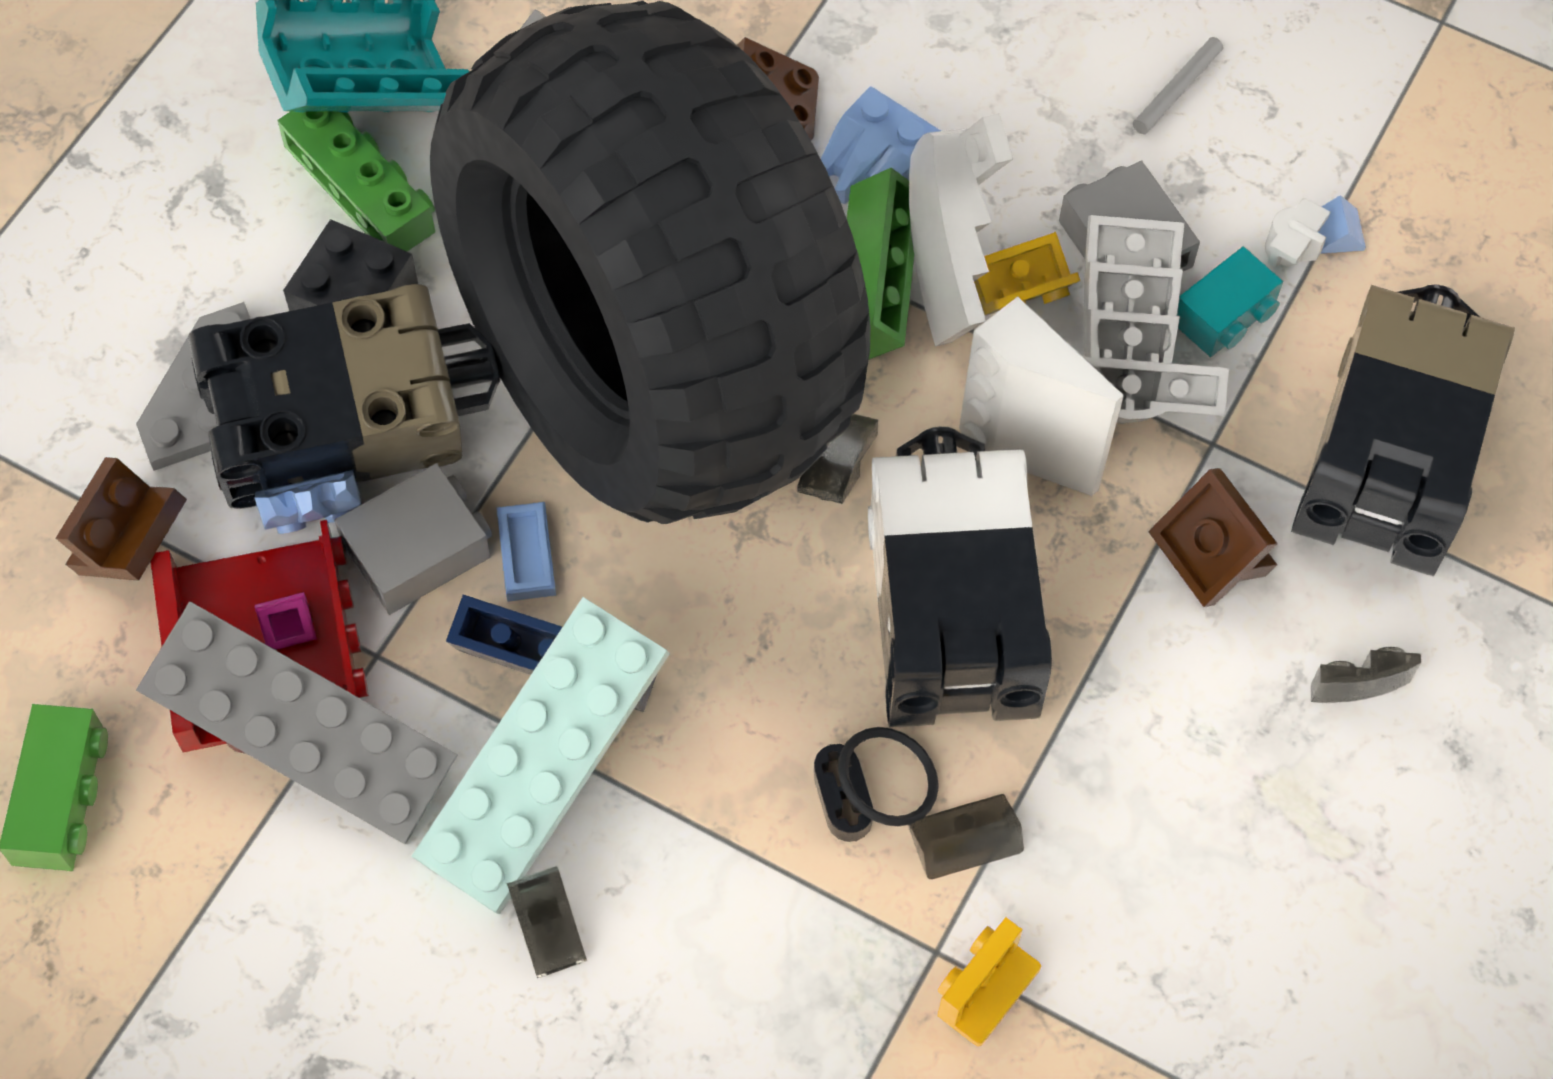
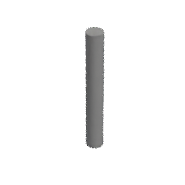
M1210 37L1133 121V127L1137 132L1147 134L1223 50V44L1218 38Z

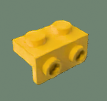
M1054 232L984 256L989 272L974 281L984 314L988 315L1000 311L1016 297H1019L1025 304L1026 301L1042 296L1044 304L1071 295L1068 287L1081 280L1078 272L1070 274L1057 233Z
M1007 917L1003 919L995 930L987 926L979 934L969 950L975 955L964 970L955 966L938 988V992L943 996L937 1016L978 1047L984 1044L1041 969L1040 962L1018 946L1023 929Z

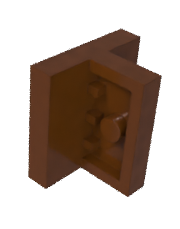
M105 457L56 536V539L72 552L65 565L81 576L139 581L187 499L175 488L150 487L118 458Z
M1221 468L1209 469L1148 531L1203 607L1214 606L1239 581L1266 577L1278 565L1269 554L1278 543Z

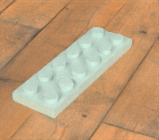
M582 597L411 857L493 912L500 914L670 653L665 648Z

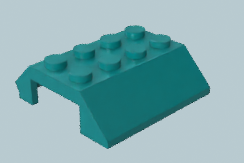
M259 0L255 2L258 52L283 111H439L449 85L469 72L468 69H446L432 41L440 13L435 0H388V3H385V0H346V2H343V0Z

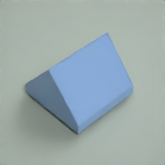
M1341 195L1321 206L1330 211L1328 219L1318 232L1326 237L1321 254L1364 251L1366 246L1357 208Z

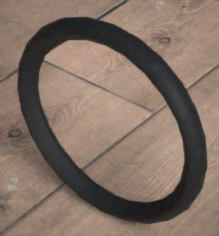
M874 727L854 734L845 743L838 763L839 780L847 798L860 813L875 822L899 827L911 825L923 819L931 811L937 799L938 776L933 761L916 740L892 728ZM871 738H890L908 747L919 758L927 774L928 790L923 804L917 810L906 815H887L871 808L858 796L852 786L848 766L850 756L860 743Z

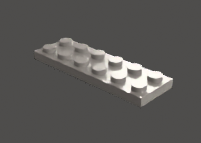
M189 602L136 689L139 693L403 844L408 842L458 754L192 602Z

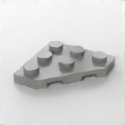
M242 302L199 317L191 332L207 325L228 324L251 318L245 303ZM188 337L136 423L153 471L211 451L208 434L210 430L217 427L215 414H211L208 411L204 399L200 398Z

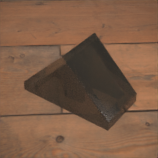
M557 866L506 883L512 908L537 979L587 961Z

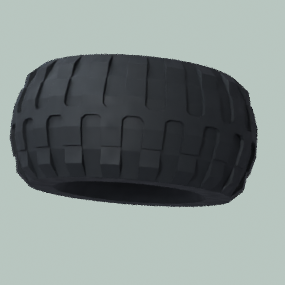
M645 1L614 5L604 3L568 7L508 34L475 61L471 71L449 85L444 102L440 105L431 140L430 177L441 237L459 292L475 329L493 346L500 379L529 426L561 467L584 490L611 508L647 523L655 521L660 524H669L691 516L694 519L734 513L799 479L828 449L827 445L847 430L850 426L852 414L860 408L870 355L871 326L863 271L851 229L828 172L793 110L766 74L731 39L714 27L669 2L657 1L648 4Z

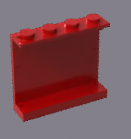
M327 520L320 521L322 536H318L319 540L181 567L176 566L169 550L156 552L150 563L161 648L189 602L196 604L265 644L255 605L304 592L309 603L317 639L277 649L276 651L358 698L369 696L364 668L355 669L353 654L361 652L356 623H347L345 611L346 609L354 608L349 579L340 580L338 566L347 565L345 549L341 536L332 537ZM170 710L172 733L183 753L227 744L222 739Z

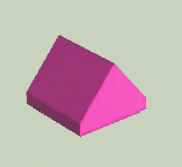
M304 592L255 605L265 644L272 649L277 650L317 639L309 603Z

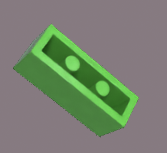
M32 704L0 839V851L11 866L73 871L76 855H81L84 852L87 842V826L84 824L87 806L94 805L98 791V780L96 775H94L98 758L105 756L108 746V731L103 727L93 709Z

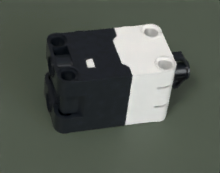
M942 426L932 427L897 448L896 456L872 458L871 506H868V532L870 548L873 550L886 679L885 699L888 726L890 728L934 725L936 714L989 711L990 704L994 721L1040 718L1051 675L1052 654L1050 636L1045 625L1028 498L1025 452L1023 449L985 451L984 443L968 437L956 429ZM940 436L943 438L942 443L938 442V437ZM957 447L968 452L957 453ZM918 449L923 450L921 466L919 456L911 455Z

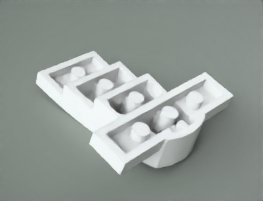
M1000 113L982 117L968 129L926 133L916 143L911 154L909 209L912 242L920 290L935 347L952 343L986 321L974 281L989 272L977 232L989 225L991 220L979 185L1013 160Z
M1096 215L1088 216L1084 278L1085 357H1082L1124 395L1117 422L1121 424L1142 422L1162 415L1164 411L1225 416L1229 368L1172 363L1180 316H1177L1183 273V269H1180L1184 223Z

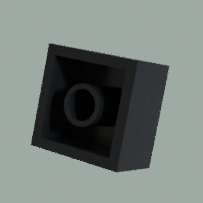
M330 219L283 289L288 309L292 311L352 299L358 296L391 291L401 286L418 284L412 253Z

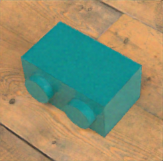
M1242 246L1179 296L1177 316H1180L1178 329L1210 358L1224 347L1228 350L1232 349L1243 339L1248 327L1256 321L1261 324L1266 322L1276 312L1280 305L1277 299L1284 281L1248 249Z

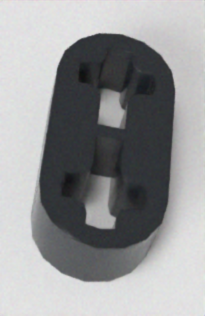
M830 744L822 748L816 755L813 770L815 785L827 826L836 838L846 842L858 841L868 834L873 820L860 814L858 816V824L849 826L847 819H838L842 816V800L848 798L842 786L838 787L833 772L826 771L830 761L837 760L839 763L840 753L844 745ZM853 751L848 766L852 786L858 796L868 806L873 808L859 759ZM850 802L852 811L860 813Z

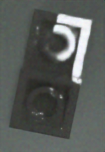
M852 414L850 426L847 430L830 442L824 454L800 477L798 492L818 497L821 500L843 504L860 477L862 458L878 435V419Z
M1382 647L1377 650H1370L1362 667H1356L1353 663L1347 661H1334L1326 665L1320 664L1311 682V702H1350L1380 696L1397 690L1410 683L1421 664V654L1406 653L1398 647Z

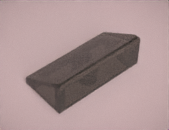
M1004 794L931 814L908 825L923 870L927 878L931 880L1020 854L1024 850L1021 823Z

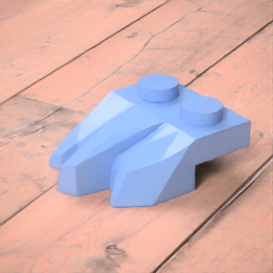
M870 86L843 114L821 157L828 175L839 177L835 191L840 202L846 204L849 201L851 185L889 168H893L909 180L910 158L916 143L924 134L941 130Z
M353 470L258 491L254 497L264 529L276 527L278 534L304 529L307 527L306 522L325 518L328 523L335 522L336 518L362 505L358 483L355 481Z

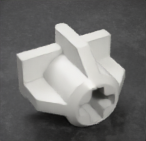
M1303 197L1296 208L1288 207L1277 212L1273 218L1265 243V252L1269 257L1267 263L1274 267L1278 265L1293 266L1301 261L1317 260L1326 240V237L1318 232L1328 219L1330 211Z

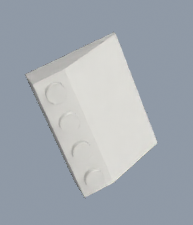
M1016 297L974 330L959 429L962 434L984 443L985 451L1023 449L1026 457L1027 473L1093 496L1099 491L1124 395L1019 297Z

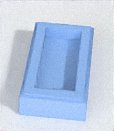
M545 502L498 507L497 516L507 601L556 596Z

